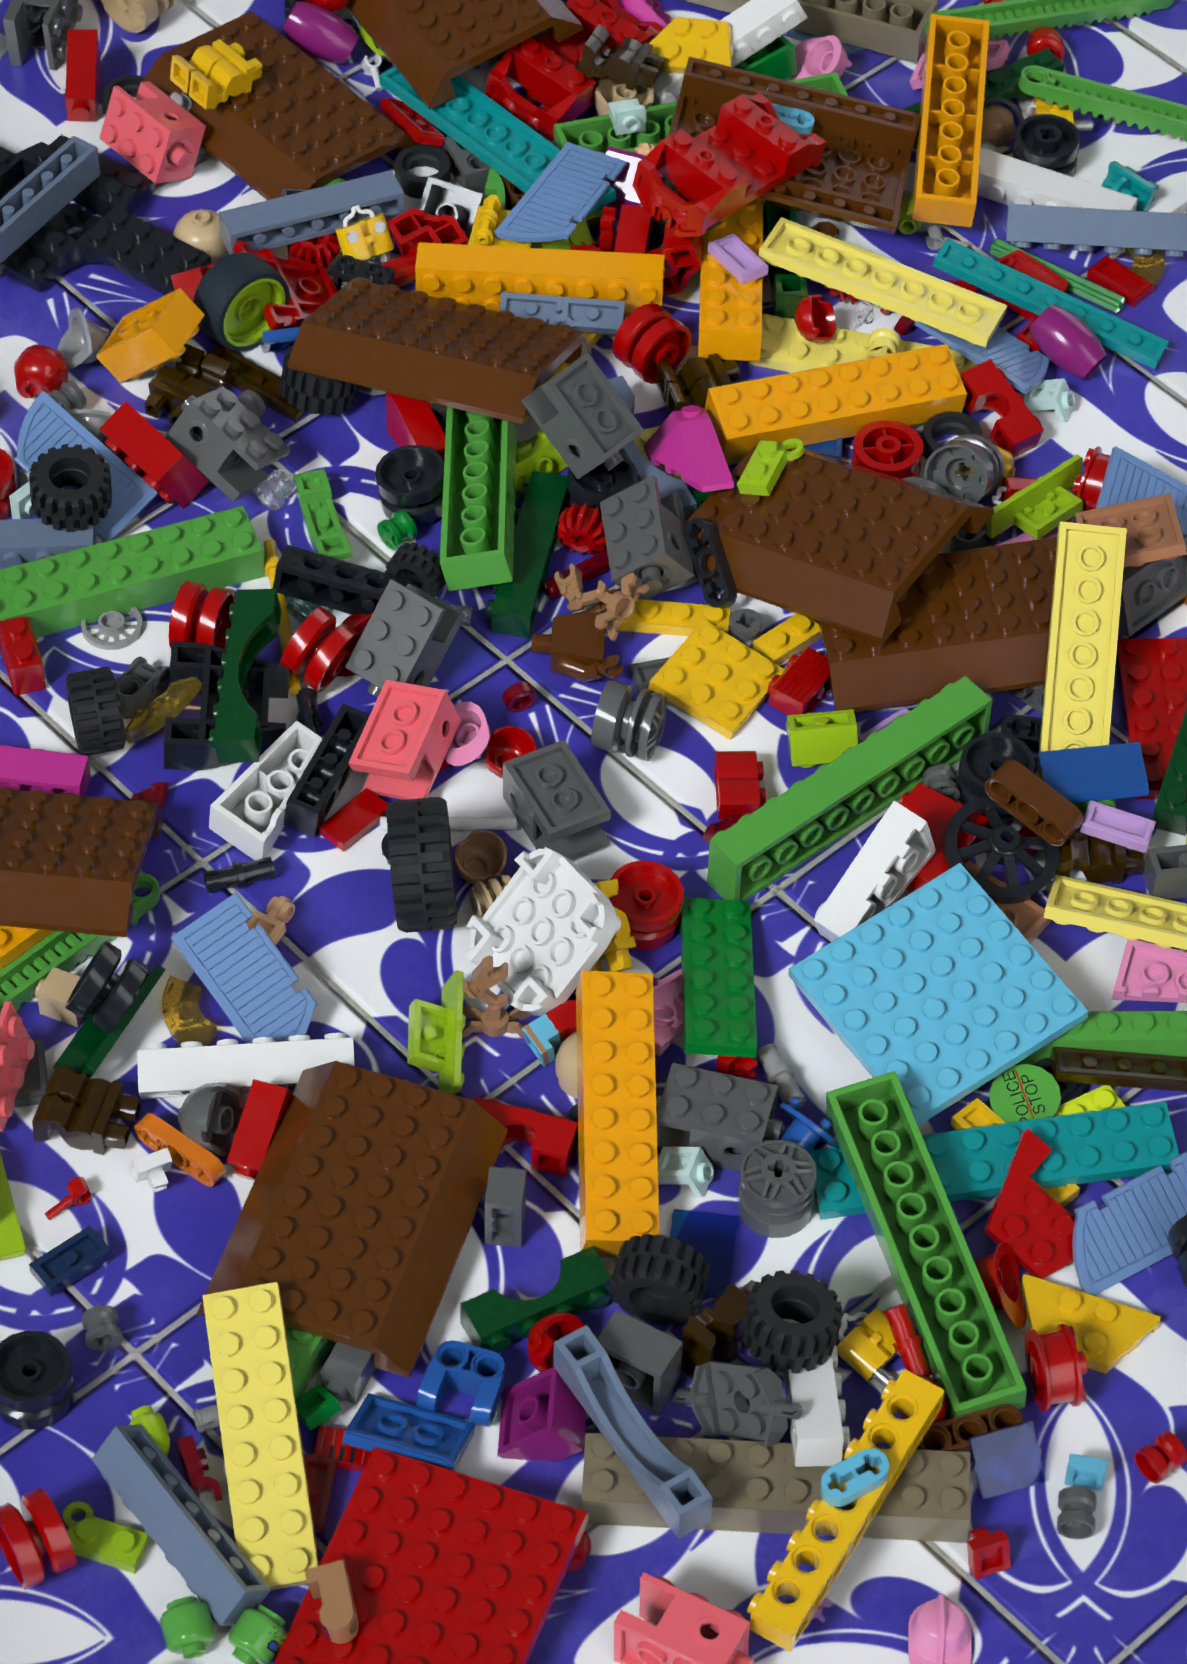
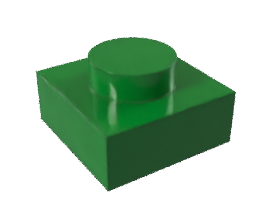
M320 1384L295 1399L298 1421L310 1431L317 1426L323 1425L331 1416L342 1410L337 1399Z

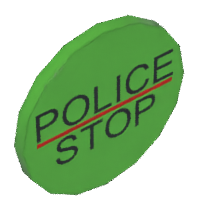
M1020 1064L1010 1067L994 1079L989 1092L991 1110L1006 1123L1055 1117L1060 1107L1061 1094L1058 1083L1049 1072L1039 1066Z

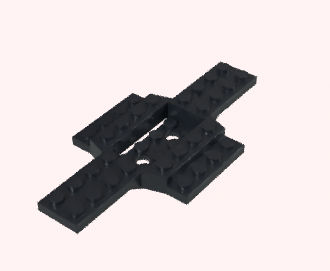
M61 134L49 145L41 141L15 154L0 147V200L70 138ZM98 153L100 175L72 201L102 217L93 216L81 210L79 205L68 203L0 264V272L40 292L64 272L83 263L103 262L166 295L174 291L170 275L210 265L211 256L133 216L132 214L136 207L155 192V183ZM72 227L83 229L81 233L68 234L66 232Z

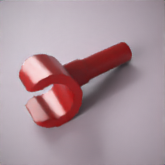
M76 1177L68 1182L67 1190L70 1195L64 1197L62 1201L44 1213L48 1220H51L73 1204L83 1206L90 1201L91 1193L83 1177Z

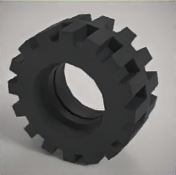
M414 542L411 545L409 543L401 545L385 567V573L411 580L413 585L436 597L446 583L440 566V557L437 558L435 556L436 552L433 550L428 551L427 546L421 545L419 547Z

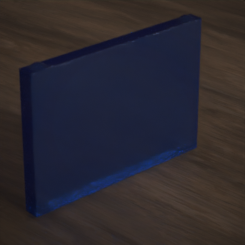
M674 1209L671 1215L670 1238L678 1239L680 1242L692 1246L695 1251L700 1252L704 1256V1260L710 1266V1275L703 1297L718 1299V1297L724 1294L725 1289L730 1283L736 1232L739 1226L738 1216Z

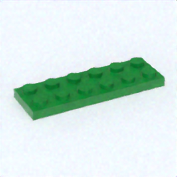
M683 897L680 929L684 1053L756 1058L757 1032L750 902Z

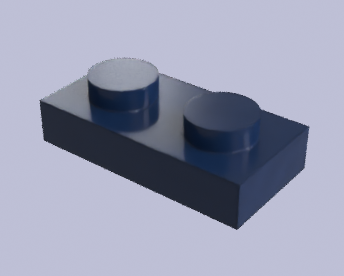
M88 1226L31 1262L29 1269L30 1273L52 1297L112 1258V1251L95 1230Z

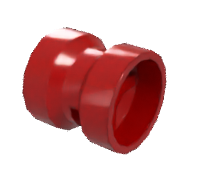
M1164 1431L1154 1438L1151 1446L1145 1445L1134 1453V1460L1142 1475L1150 1482L1157 1484L1168 1476L1170 1469H1178L1187 1462V1451L1182 1442L1173 1433Z

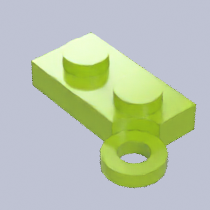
M793 438L785 440L779 446L778 441L760 440L737 483L739 493L770 496L787 461L798 459L803 455L805 451L803 442L800 439ZM794 447L796 448V449L793 450V451H789V452L787 451V450L790 449V448H794Z
M73 1502L64 1509L63 1521L64 1525L69 1529L67 1533L75 1555L133 1574L136 1573L150 1543V1537L145 1532L95 1517L93 1509L85 1502ZM76 1512H82L86 1515L79 1522L71 1519L72 1515Z

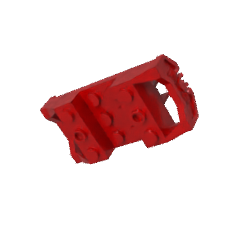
M568 0L565 6L583 25L584 30L559 43L547 32L537 41L530 37L511 47L496 67L489 72L485 94L546 140L554 141V124L575 120L595 103V90L599 86L600 78H586L585 74L578 71L584 44L596 27L600 24L606 28L609 33L607 45L612 49L617 47L626 37L637 40L642 46L644 43L649 44L664 27L655 21L641 22L619 7L616 0ZM506 76L528 90L527 99L515 92ZM539 101L546 107L538 108L534 104Z
M758 92L753 96L741 94L721 106L717 125L693 138L680 129L661 140L644 159L637 163L632 186L645 212L651 217L656 216L657 221L668 219L666 227L668 229L674 227L673 233L679 238L700 237L706 233L708 227L803 170L820 165L826 141L815 133L800 134L778 118L771 101ZM659 173L677 186L676 193L664 185Z

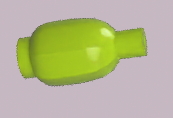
M912 192L905 193L901 199V210L897 228L906 235L918 231L922 224L920 221L911 220L914 194Z
M142 1406L132 1411V1420L129 1425H142L167 1457L171 1444L163 1416L158 1412H154L152 1406Z

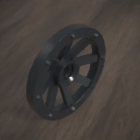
M989 796L974 799L963 805L952 816L943 837V855L948 869L961 863L994 903H1020L1030 900L1044 891L1058 868L1060 860L1059 846L1047 843L1040 836H1020L1019 831L1024 824L1016 818L1010 826L1004 825L997 812L1011 814ZM984 813L992 829L969 822L968 820ZM958 831L984 839L985 841L958 849ZM1023 848L1044 850V868ZM986 853L988 859L977 876H975L962 860ZM1015 859L1031 872L1036 879L1019 886ZM997 864L1004 865L1007 887L986 883V880Z

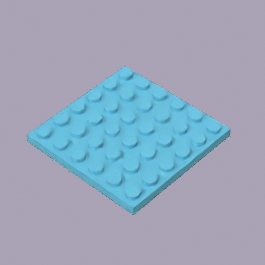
M961 863L788 969L789 977L872 1078L893 1071L896 1072L918 1126L1088 1019V1010Z

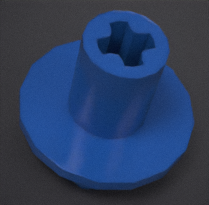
M792 1097L788 1104L781 1103L779 1107L794 1120L779 1140L796 1143L808 1151V1153L811 1152L819 1140L838 1149V1142L828 1134L833 1125L830 1121L823 1118L817 1126L797 1111L801 1102L795 1097Z

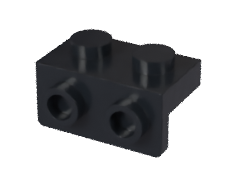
M337 254L327 268V275L332 276L338 291L353 278H367L371 283L394 285L395 269L385 267L379 263L358 260L349 255Z

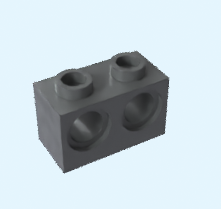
M445 137L443 150L450 157L451 173L458 186L479 193L485 192L491 167L451 137Z
M510 1166L501 1168L489 1167L485 1196V1244L522 1247L526 1215V1170Z

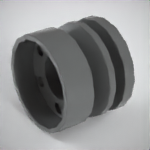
M962 434L932 453L927 459L924 468V478L937 483L946 490L947 494L978 503L993 493L1001 483L1004 473L1003 458L997 446L988 438L978 434ZM965 466L972 467L973 472L971 470H966Z
M608 680L596 708L591 734L592 747L615 753L622 744V741L625 740V754L627 757H634L638 751L639 760L650 761L664 732L667 707L666 694L655 692L651 698L650 690L642 689L636 701H633L632 685Z
M768 1140L753 1146L744 1155L740 1166L737 1198L740 1218L749 1229L758 1235L770 1238L789 1237L800 1232L810 1222L814 1209V1192L817 1180L814 1160L808 1151L796 1143L785 1140Z

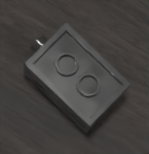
M11 0L3 17L10 65L22 66L31 47L46 49L49 70H55L59 60L65 56L68 29H74L76 23L82 19L83 8L78 3V0Z
M588 352L521 400L577 479L602 463L608 471L624 460L618 451L644 431Z
M223 386L198 398L195 395L187 398L181 406L183 412L165 436L232 502L265 487L272 477L262 468L287 456L291 451L277 434L272 433L264 426L255 413L246 409L238 401L236 395Z
M654 475L600 502L611 579L615 584L621 587V579L629 573H634L637 576L634 586L647 584L650 587V590L645 594H640L638 599L648 600L695 576L692 558L684 534L686 521L682 498L674 492L660 499L658 482Z
M1182 533L1187 552V534ZM1187 554L1172 560H1158L1145 563L1139 567L1129 566L1123 568L1119 633L1130 637L1187 596Z
M390 579L345 668L369 681L371 684L367 692L377 698L386 680L429 687L466 615L413 584L408 583L407 586H404L394 579Z
M565 740L503 762V798L536 850L547 847L573 860L610 845V840L599 824L610 820L611 810Z
M672 1063L657 1111V1125H660L657 1132V1154H660L663 1147H701L712 1166L740 1172L743 1157L753 1146L768 1140H779L781 1137L783 1121L775 1119L778 1085Z

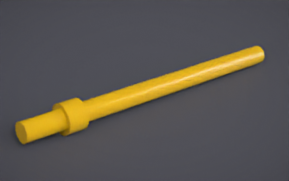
M267 539L263 542L266 558L264 560V572L266 577L269 578L271 589H273L276 566L280 557H278L276 541ZM277 593L282 610L279 639L283 654L292 638L286 597L283 594ZM289 672L288 691L289 694L296 695L302 689L299 674L294 676Z

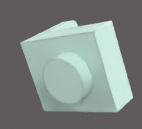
M22 468L19 470L21 488L9 496L13 519H29L35 516L34 508L31 505L29 473Z

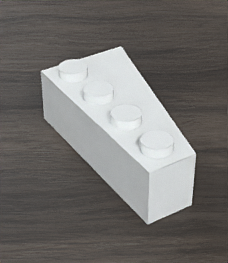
M296 720L260 756L259 762H254L210 805L209 829L253 860L266 858L284 827L287 800L323 738Z
M896 801L892 802L827 901L818 908L814 922L820 935L832 942L895 903L936 852L927 821Z

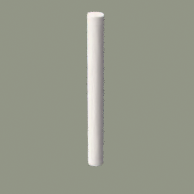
M380 817V830H387V817ZM449 817L450 830H516V817Z

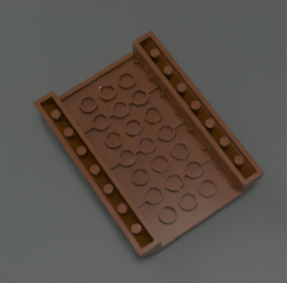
M350 0L346 5V8L429 110L456 97L451 83L452 78L547 29L559 43L584 30L583 25L561 0Z
M252 11L160 54L142 80V82L150 81L169 97L173 92H177L179 95L184 93L193 103L192 108L188 112L206 126L200 146L266 200L282 197L283 188H319L389 151L397 156L407 147L422 144L417 143L387 114L314 56L294 43L285 33ZM219 39L227 45L237 42L243 47L245 52L244 59L246 61L256 58L262 63V75L260 78L252 81L251 92L241 93L235 97L229 95L227 101L217 104L214 110H205L189 96V93L186 94L170 80L172 55H180L190 63L193 54L199 47L204 45L213 46V42Z
M693 57L688 58L668 136L680 129L693 138L717 125L721 106L741 94L753 96L759 92L769 99L772 104L805 110L811 113L815 120L812 133L817 134L826 141L820 165L803 170L753 201L874 230L879 233L894 235L898 224L901 199L921 114Z
M353 278L302 322L288 360L287 368L523 424L531 414L521 400L535 391L563 362L572 364L587 352L591 356L592 349L584 332L573 330L569 325H551L544 323L539 318H521L509 311L495 312L487 310L479 304L465 305L457 303L453 298H435L428 296L423 291L410 292L401 290L393 284L380 285L371 283L367 278Z
M758 441L730 472L734 481V488L713 491L686 521V525L694 518L710 519L716 524L737 587V593L884 643L902 622L897 601L959 529L977 534L992 517L994 509L805 449L803 455L798 459L787 461L770 496L740 494L737 483L759 443ZM794 447V448H790V449H788L787 451H788V452H789V451H793V450H795L796 448H795V447ZM701 528L702 531L698 534V537L700 539L701 534L704 532V528ZM710 554L706 559V568L709 572H712L716 566V559ZM693 564L694 575H695L694 578H697V579H698V576H697V573H696V570H695V567H694V564Z
M1057 537L939 553L897 601L902 622L884 643L818 621L830 672L831 695L835 711L854 709V712L920 703L922 700L930 699L941 692L947 684L955 683L964 676L984 693L1045 685Z
M0 787V926L127 937L133 919V891L151 836L159 837L165 819L164 810L158 803H150L143 800L129 801L109 797L78 796L71 793H44L39 790H10Z
M332 1061L303 1070L205 1295L278 1282L285 1327L374 1353L375 1368L411 1378L487 1188L489 1167H495L507 1138L508 1129L474 1100L343 1062ZM202 1300L198 1309V1315L205 1316Z

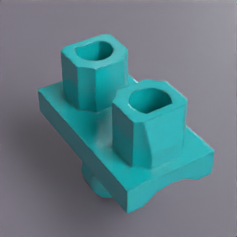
M1116 161L1110 162L1107 177L1101 187L1138 198L1136 211H1147L1151 201L1155 200L1159 185L1151 180H1145L1137 175L1136 171L1132 168L1124 167Z

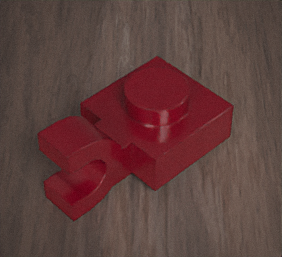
M192 1435L177 1439L180 1461L191 1489L199 1499L200 1493L209 1491L213 1494L215 1502L223 1500L222 1490L218 1481L204 1476V1471L209 1470L204 1448H196Z

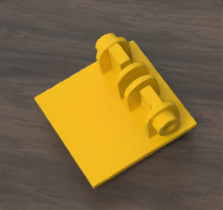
M491 194L483 201V206H478L468 245L530 248L531 242H517L494 236V231L511 211L501 209L502 204L497 195Z

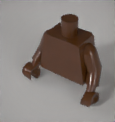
M612 589L609 591V593L613 594L619 590ZM602 602L586 611L554 617L552 635L532 634L531 653L551 654L550 671L555 674L565 675L587 683L593 680L603 681L604 676L616 679L621 675L624 663L617 665L620 658L619 655L609 656L604 661L606 627L602 630H598L595 627L596 616L607 612V605Z

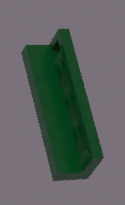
M157 963L149 974H146L133 1003L108 1034L92 1025V1016L99 1003L97 1002L52 1068H55V1066H68L74 1073H86L90 1079L166 969Z

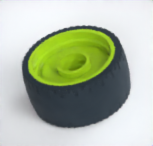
M238 252L220 259L207 271L197 286L193 303L205 314L199 326L222 346L240 352L248 351L261 345L260 341L263 331L270 330L262 313L266 304L288 305L290 292L287 282L272 266L251 253Z

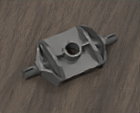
M707 1361L696 1366L691 1390L678 1388L674 1394V1397H678L675 1399L677 1404L692 1406L693 1412L707 1439L724 1435L765 1441L763 1443L765 1448L780 1442L788 1429L787 1418L798 1420L803 1414V1410H799L802 1408L801 1404L788 1403L786 1401V1397H783L781 1379L767 1367ZM745 1398L749 1399L750 1406L747 1404Z

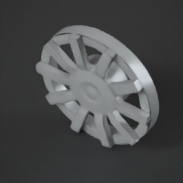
M136 607L130 608L131 615L125 618L120 612L113 610L102 613L99 616L98 625H87L86 620L81 621L82 635L88 643L99 649L116 650L127 647L135 642L142 632L143 622L141 613ZM135 616L137 625L125 624L126 621ZM87 629H99V631L91 635ZM135 629V631L131 635L125 632L124 630ZM102 634L105 635L103 641L96 639ZM121 634L127 638L119 640L118 635ZM109 637H113L114 640H115V642H107V641H108Z

